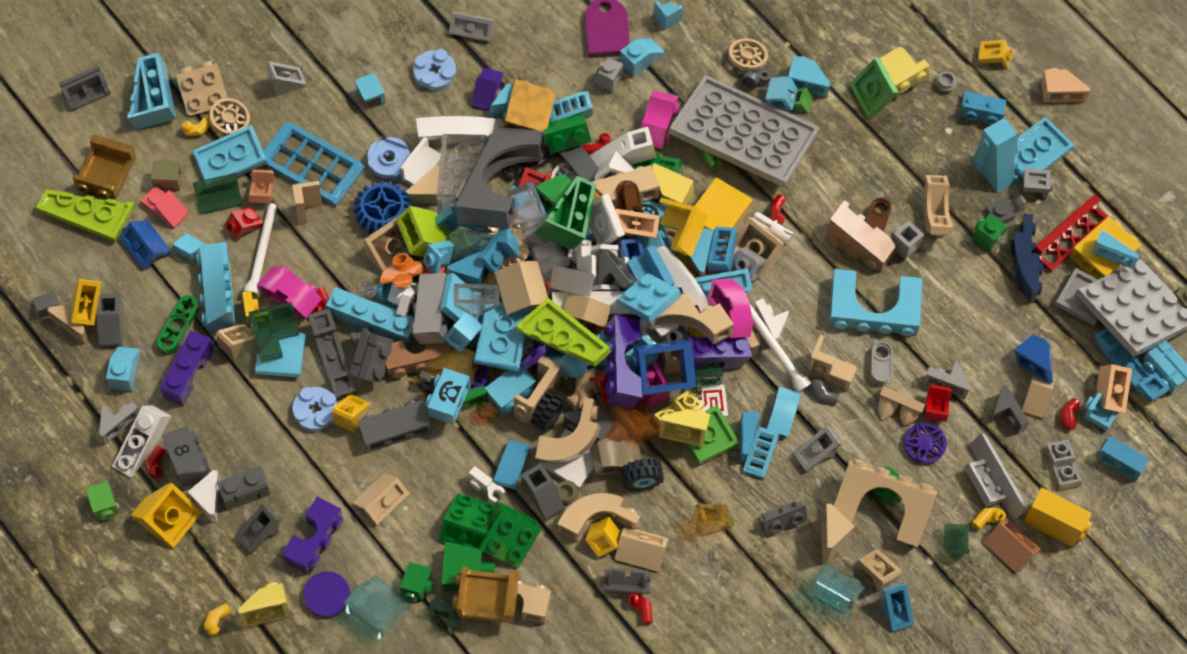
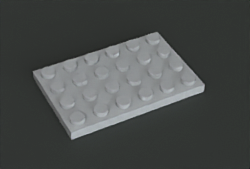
M705 75L670 126L668 134L785 188L816 138L820 127Z

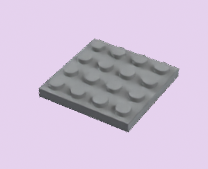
M1141 259L1136 262L1133 269L1123 267L1107 277L1105 276L1078 289L1076 296L1133 357L1187 330V309Z

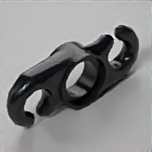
M547 148L545 152L546 157L542 158L541 162L533 161V165L527 168L536 170L549 163L552 158L549 149ZM521 163L507 166L502 169L503 175L513 180L515 175L509 174L508 169L515 168L517 170L516 176H521L526 167Z

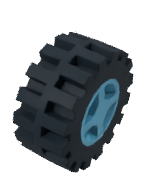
M636 459L634 462H628L627 465H623V468H621L624 488L626 490L629 489V491H645L648 488H655L654 486H659L660 483L664 482L662 465L658 459Z

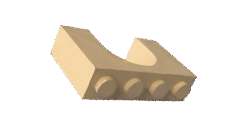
M855 459L854 462L850 461L834 507L852 523L860 500L866 492L877 487L892 489L899 494L905 506V514L896 539L918 547L937 496V491H934V487L925 483L917 485L912 483L911 478L903 475L898 477L892 476L890 471L881 467H877V469L867 467L868 463Z

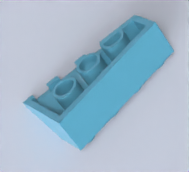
M227 242L200 245V253L197 254L198 267L202 266V273H198L200 287H204V293H200L201 306H205L206 313H202L203 326L208 327L209 334H214L218 330L236 326Z
M335 287L326 304V309H330L334 320L360 330L367 327L370 333L393 339V342L403 340L407 349L410 348L415 337L411 332V324L415 320L413 309L404 317L396 314L398 309L396 305L372 302Z

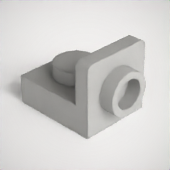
M1025 168L1023 171V191L1042 193V198L1047 199L1049 191L1052 192L1054 187V179H1050L1051 170Z

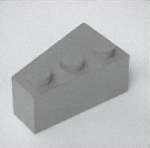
M446 273L421 274L419 283L416 284L417 303H414L413 306L415 320L411 324V332L419 344L446 343V340L443 338L448 333L451 323L448 321V316L440 310L447 277Z

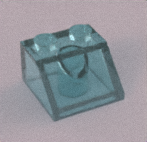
M823 564L815 574L808 594L849 617L862 595L864 586L856 578H848L841 574V571L835 566Z
M374 576L360 584L344 602L345 611L379 639H382L412 605L378 576Z

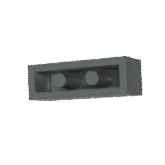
M423 400L410 401L402 407L396 409L394 407L388 408L383 413L366 415L357 421L367 453L432 432L431 422Z

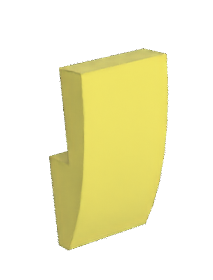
M688 390L673 399L671 405L654 414L653 420L660 427L662 415L686 409H702L704 405L691 390Z

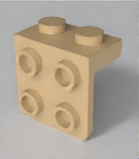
M212 61L200 63V68L192 70L191 66L178 69L179 74H176L175 77L188 115L209 111L216 101L227 98L217 63L212 64Z

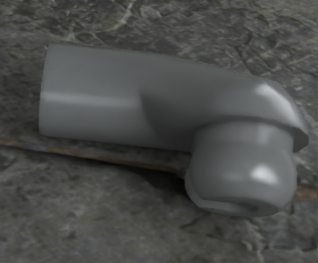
M814 377L811 381L810 389L815 398L820 401L836 404L839 393L827 391L821 377Z

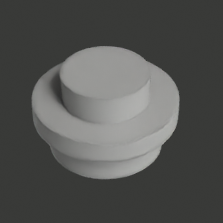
M945 71L936 77L935 84L940 91L950 92L955 89L957 80L954 74Z

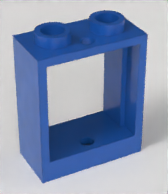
M685 339L633 347L634 353L631 354V363L636 368V375L642 378L643 395L696 387L692 342ZM678 350L681 381L648 386L645 355Z

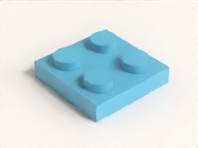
M646 273L617 298V302L622 308L651 323L681 297L680 289Z

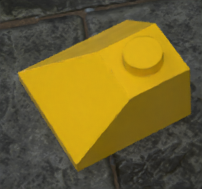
M168 483L145 497L130 516L145 530L174 548L202 511L173 483Z

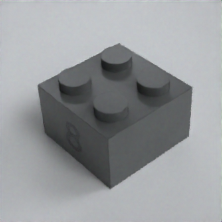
M188 425L161 435L183 492L193 488L207 476V473L211 472L195 431L190 433Z

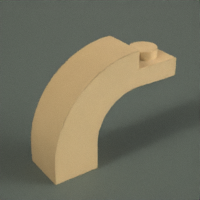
M591 398L584 399L579 425L572 434L564 438L540 436L535 458L540 462L565 463L577 459L587 452L597 439L601 428L598 423L593 422V419H597L599 406H596V401Z
M609 493L591 494L578 499L567 508L557 524V532L578 542L585 528L593 521L610 517L613 521L625 527L637 529L640 523V515L632 508L623 507V497Z

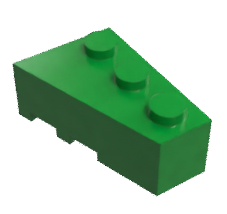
M576 176L562 191L534 233L574 250L586 237L596 184Z

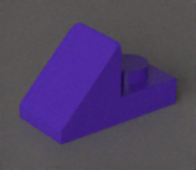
M483 68L481 76L477 77L472 108L490 112L491 105L498 96L504 78L503 72Z

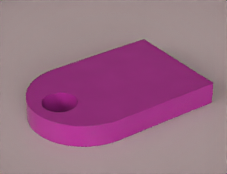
M594 0L590 3L585 12L588 57L620 55V50L630 44L625 7L617 0ZM602 6H608L611 10L608 12H603L599 8Z

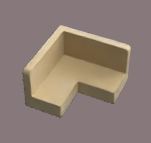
M820 335L812 353L806 375L813 378L821 377L824 382L848 391L857 367L820 352L825 337Z

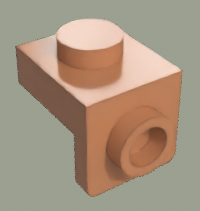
M253 169L251 173L252 184L249 192V202L258 204L271 203L274 192V172L272 170Z

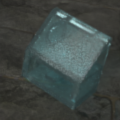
M459 226L446 236L445 239L454 245L452 252L453 260L460 261L484 250L496 233Z

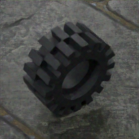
M549 388L545 395L542 396L541 401L538 402L537 408H535L534 414L531 417V424L545 432L550 431L555 422L558 421V417L562 414L567 397Z

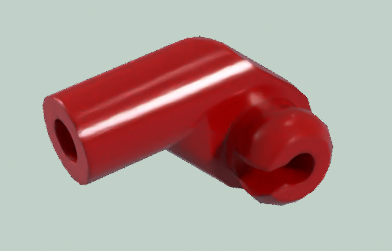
M324 287L317 289V294L322 300L312 313L326 309V304L330 298Z
M1072 398L1059 412L1062 426L1069 431L1077 427L1074 412L1080 407V403L1075 398Z

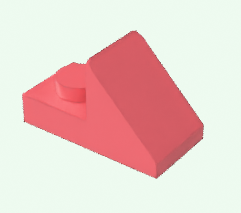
M157 186L141 200L144 207L174 229L189 214L170 190L165 193Z

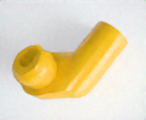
M205 115L198 124L185 121L181 126L183 133L187 136L203 135L211 126L209 115Z
M984 508L971 522V525L976 530H980L986 523L1002 522L1005 520L1006 514L999 508Z
M227 603L207 614L203 626L204 630H207L208 635L213 636L217 634L220 630L217 625L219 620L232 613Z

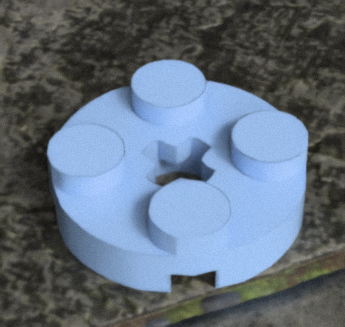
M445 50L427 51L415 58L413 70L414 78L418 85L429 88L431 91H440L452 84V80L456 76V65L453 58ZM434 67L439 68L437 74H434L433 71L429 72V70Z
M387 137L380 142H374L367 154L370 171L383 179H400V168L410 156L407 145L402 140L394 137ZM393 155V161L387 162L384 158Z
M303 388L293 402L294 418L298 425L306 431H323V428L334 424L332 409L337 405L335 395L325 388ZM314 405H319V408L322 410L313 414L310 408Z

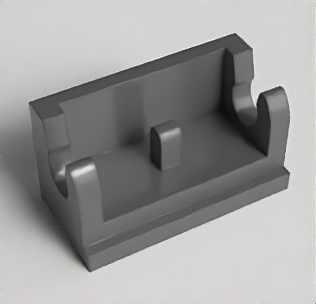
M99 66L59 82L62 95L71 111L111 95Z

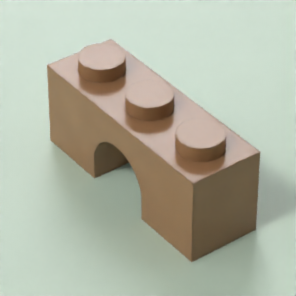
M403 340L393 342L391 346L392 351L386 363L388 378H401L406 374L413 372L421 373L422 370L427 371L434 367L445 368L454 361L452 347L447 341L446 343L426 344L423 352L412 354L406 350Z

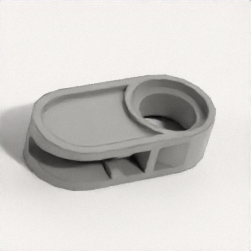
M882 341L875 343L871 351L870 378L874 384L885 386L890 382L893 374V349L890 344ZM884 349L887 351L888 356L880 358L876 355V350Z

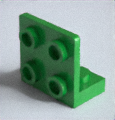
M458 493L443 519L439 540L480 549L481 542L497 517L492 509L494 505Z
M496 501L492 509L497 517L479 548L481 551L519 568L542 529L535 519Z

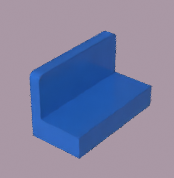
M147 220L129 222L119 236L143 269L150 268L157 256L169 255L171 253L170 248Z

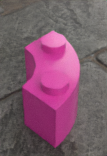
M656 90L650 96L641 128L648 127L654 147L662 149L664 143H669L670 141L669 128L673 116H678L680 104H677L678 96Z
M272 266L257 283V286L269 300L282 305L294 317L307 318L322 300L317 294L318 290L311 283L306 284L293 275L292 271L285 266L282 268Z
M734 279L712 280L708 301L712 306L720 303L733 322V335L729 336V338L751 337L754 320L744 288Z

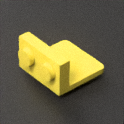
M898 47L881 57L899 92L898 94L905 92L917 83H921L927 77L930 65L924 59L916 64L902 47Z

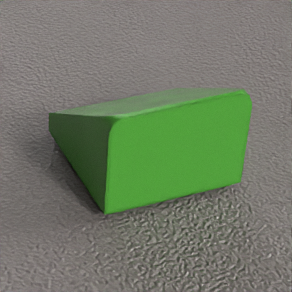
M798 88L792 110L809 113L813 95L808 88Z

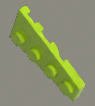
M46 189L36 205V210L116 242L136 206L134 202L127 201L122 203L108 198L107 200L95 199L94 196H74V193Z
M549 298L545 299L515 326L517 332L594 367L611 353V349L607 344Z

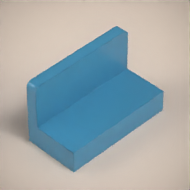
M655 245L647 247L641 256L628 260L626 263L636 281L641 279L646 273H649L672 286L675 284Z
M1111 436L1107 439L1097 456V459L1135 481H1137L1149 461L1148 457Z

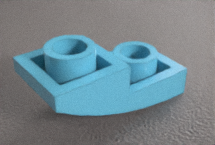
M779 386L766 429L788 437L797 410L800 393Z

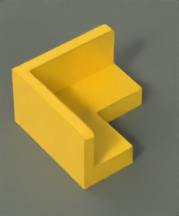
M661 198L659 202L666 207L660 224L663 227L677 230L670 250L692 257L708 216L697 207Z

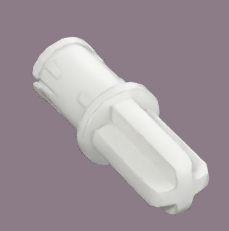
M756 212L752 217L753 220L785 244L788 243L793 235L792 231L778 224L777 220L772 221L759 212Z

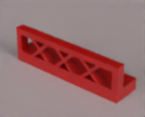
M1095 194L1036 245L1034 253L1040 254V262L1043 263V267L1050 273L1071 255L1073 248L1108 217L1098 208L1101 200ZM1095 213L1101 221L1099 223H1089V216ZM1085 228L1086 235L1074 236V229ZM1071 241V248L1060 249V242ZM1047 253L1056 254L1057 261L1052 265L1044 258Z

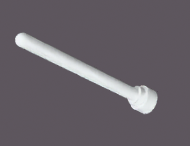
M273 203L269 204L251 279L244 285L243 292L251 291L253 299H259L261 295V289L257 286V283L260 280L276 212V205Z
M750 305L754 326L793 379L791 381L793 383L792 387L799 393L809 386L811 381L807 376L804 377L803 374H799Z

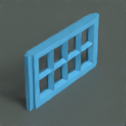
M288 121L284 123L263 151L268 161L263 166L295 184L309 182L303 179V177L312 166L323 172L318 179L319 186L327 175L339 181L331 193L320 188L321 199L335 206L338 205L365 169V165ZM292 133L304 139L296 151L284 146V143ZM308 142L319 148L311 160L299 154ZM280 149L292 154L283 167L272 161ZM323 151L335 157L327 169L315 163ZM296 157L308 163L299 176L288 170ZM339 160L351 166L342 178L330 172Z

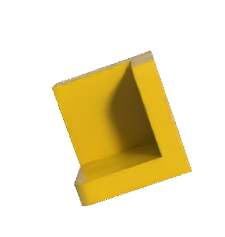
M607 517L590 526L585 540L597 557H600L618 547L621 532L612 519Z

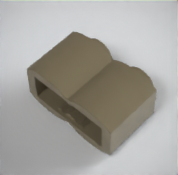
M603 438L598 440L591 448L595 473L600 475H622L621 468H623V465H627L628 462H634L636 459L641 460L638 442L627 438L621 439L618 442L611 441L609 438Z

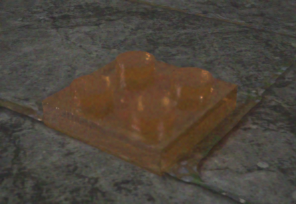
M640 401L633 409L614 404L608 407L614 420L623 426L627 435L635 442L659 437V423Z

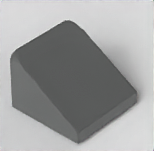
M54 291L33 298L39 318L49 315L47 311L49 307L59 306Z

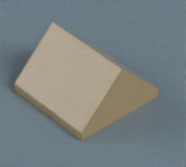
M396 218L364 239L366 255L382 273L385 269L392 266V259L396 255L406 253L412 258L416 256L409 253Z
M749 217L736 236L734 251L747 247L766 259L767 262L759 275V278H762L781 258L784 243Z
M538 261L517 262L494 272L506 315L536 308L548 298Z
M826 504L821 519L822 563H828L849 543L855 528L832 504Z

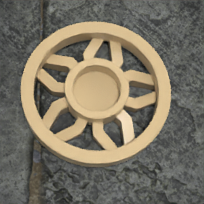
M744 38L736 40L731 44L728 57L739 70L755 71L765 66L768 59V51L762 43L754 39ZM739 45V50L733 51V49Z
M222 98L212 105L209 112V120L213 129L223 135H229L247 127L250 121V114L242 102L233 98ZM224 103H231V104L228 106V108H226V107L223 106V105H220V104H224ZM239 108L242 109L245 116L242 114H238ZM213 111H215L217 115L215 119L213 117ZM237 125H244L243 127L237 130Z

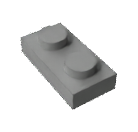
M453 11L449 34L491 41L494 19Z

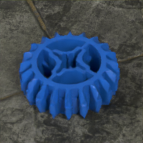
M381 180L379 185H376L372 181L371 188L365 185L363 188L364 192H358V198L354 200L353 212L355 213V220L359 222V227L365 228L367 234L371 231L374 233L398 217L409 206H412L410 203L411 198L409 195H406L405 189L400 190L399 184L392 186V182L389 181L386 185ZM382 203H384L385 208L384 214H382V210L380 209L382 208Z

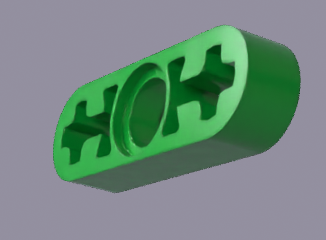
M185 295L179 299L158 336L157 345L162 354L171 355L177 351L199 312L198 301L194 296ZM190 303H192L193 308H188L185 312L184 305L188 306ZM177 320H181L184 322V326L178 330L173 329L172 324ZM171 338L172 345L164 347L163 342H168Z

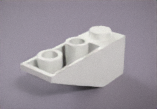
M648 127L627 132L590 155L598 168L614 152H617L629 165L657 158Z
M153 405L142 406L112 467L129 477H133L161 438L171 416Z

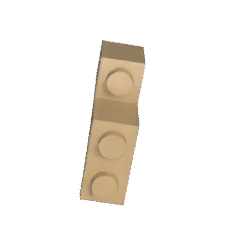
M687 293L682 294L679 299L651 323L647 321V325L651 330L666 325H682L693 328L705 335L713 345L733 335L734 327L733 322L720 303L715 306H708L699 313Z

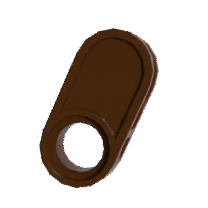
M633 182L619 184L617 188L619 209L643 213L638 186Z
M879 197L871 203L865 222L873 229L877 226L884 232L892 207L889 200ZM883 205L887 211L879 213L875 210V206Z

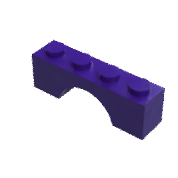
M614 315L604 327L606 344L611 349V353L607 355V363L605 365V374H607L605 393L607 394L609 404L633 409L642 398V378L628 367L624 352L630 351L639 342L640 320Z

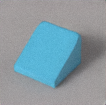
M186 233L175 241L173 248L175 252L193 262L200 252V245L205 243Z

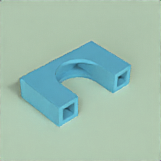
M834 269L831 286L829 326H834L837 329L854 328L862 332L872 330L882 334L900 333L903 336L917 335L920 327L923 278L900 276L897 285L896 306L885 313H872L865 310L856 299L857 271Z

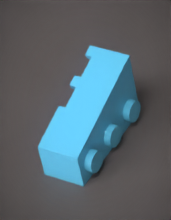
M158 52L138 58L134 77L135 87L133 94H131V109L127 116L134 130L176 119L167 67Z
M1005 118L983 130L973 158L976 170L981 171L997 193L1018 182V176L1015 175L1018 162H1014V155L1018 154V134Z

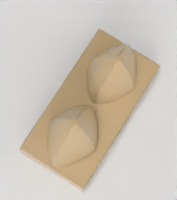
M883 386L880 393L878 412L880 420H884L890 417L896 411L899 404H901L900 418L903 425H908L915 421L920 413L923 412L925 404Z

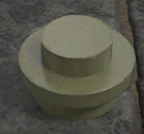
M565 480L557 485L556 489L563 503H572L576 500L579 490L574 482Z

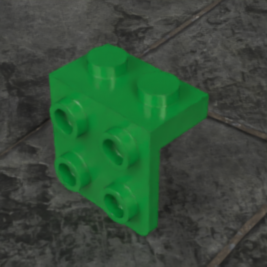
M582 113L549 122L548 128L543 129L550 154L592 142L586 119Z

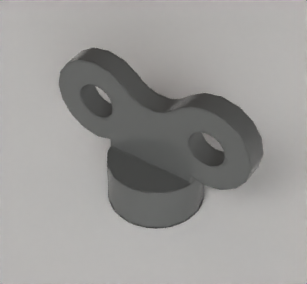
M738 67L736 68V72L742 76L740 83L747 90L755 89L759 81L766 83L772 78V73L765 69L741 71Z

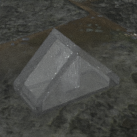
M454 284V306L473 317L499 307V285Z

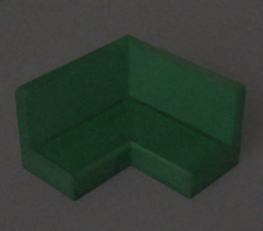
M292 302L248 312L250 330L260 362L283 358L279 340L299 335Z

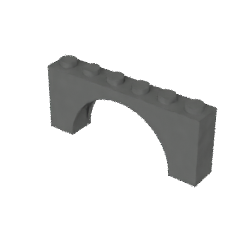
M495 126L492 134L488 136L486 146L481 150L479 160L475 162L472 174L468 176L466 186L461 190L459 200L454 203V214H457L458 223L501 229L510 228L515 217L513 198L494 193L486 186V183L496 172L507 166L521 162H541L547 150L544 131Z

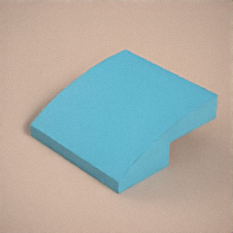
M261 330L255 374L301 377L306 333Z

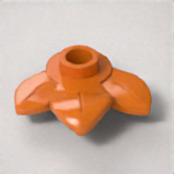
M400 253L392 259V266L383 271L380 283L394 282L398 289H404L411 284L413 276L422 273L423 266L420 262L413 261L412 257L408 256V254Z

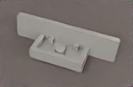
M982 433L970 443V448L978 461L968 463L964 469L985 506L1002 502L1011 520H1018L1028 511V508L986 434Z

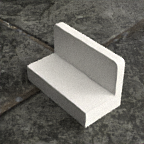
M426 137L421 140L400 168L401 181L410 186L414 185L443 160L442 154L429 147V141Z

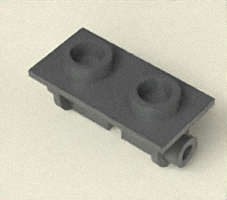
M793 501L780 507L782 512L780 514L777 509L762 513L758 520L761 526L764 525L765 537L806 522V505H803L801 501Z
M612 567L605 569L603 590L650 594L651 573H647V570L630 569V577L625 576L626 569Z

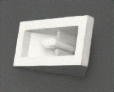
M614 152L601 163L594 178L595 180L599 178L604 179L617 173H625L634 169L617 152Z
M216 470L210 472L188 491L191 501L212 522H217L219 488L217 481H220V477Z

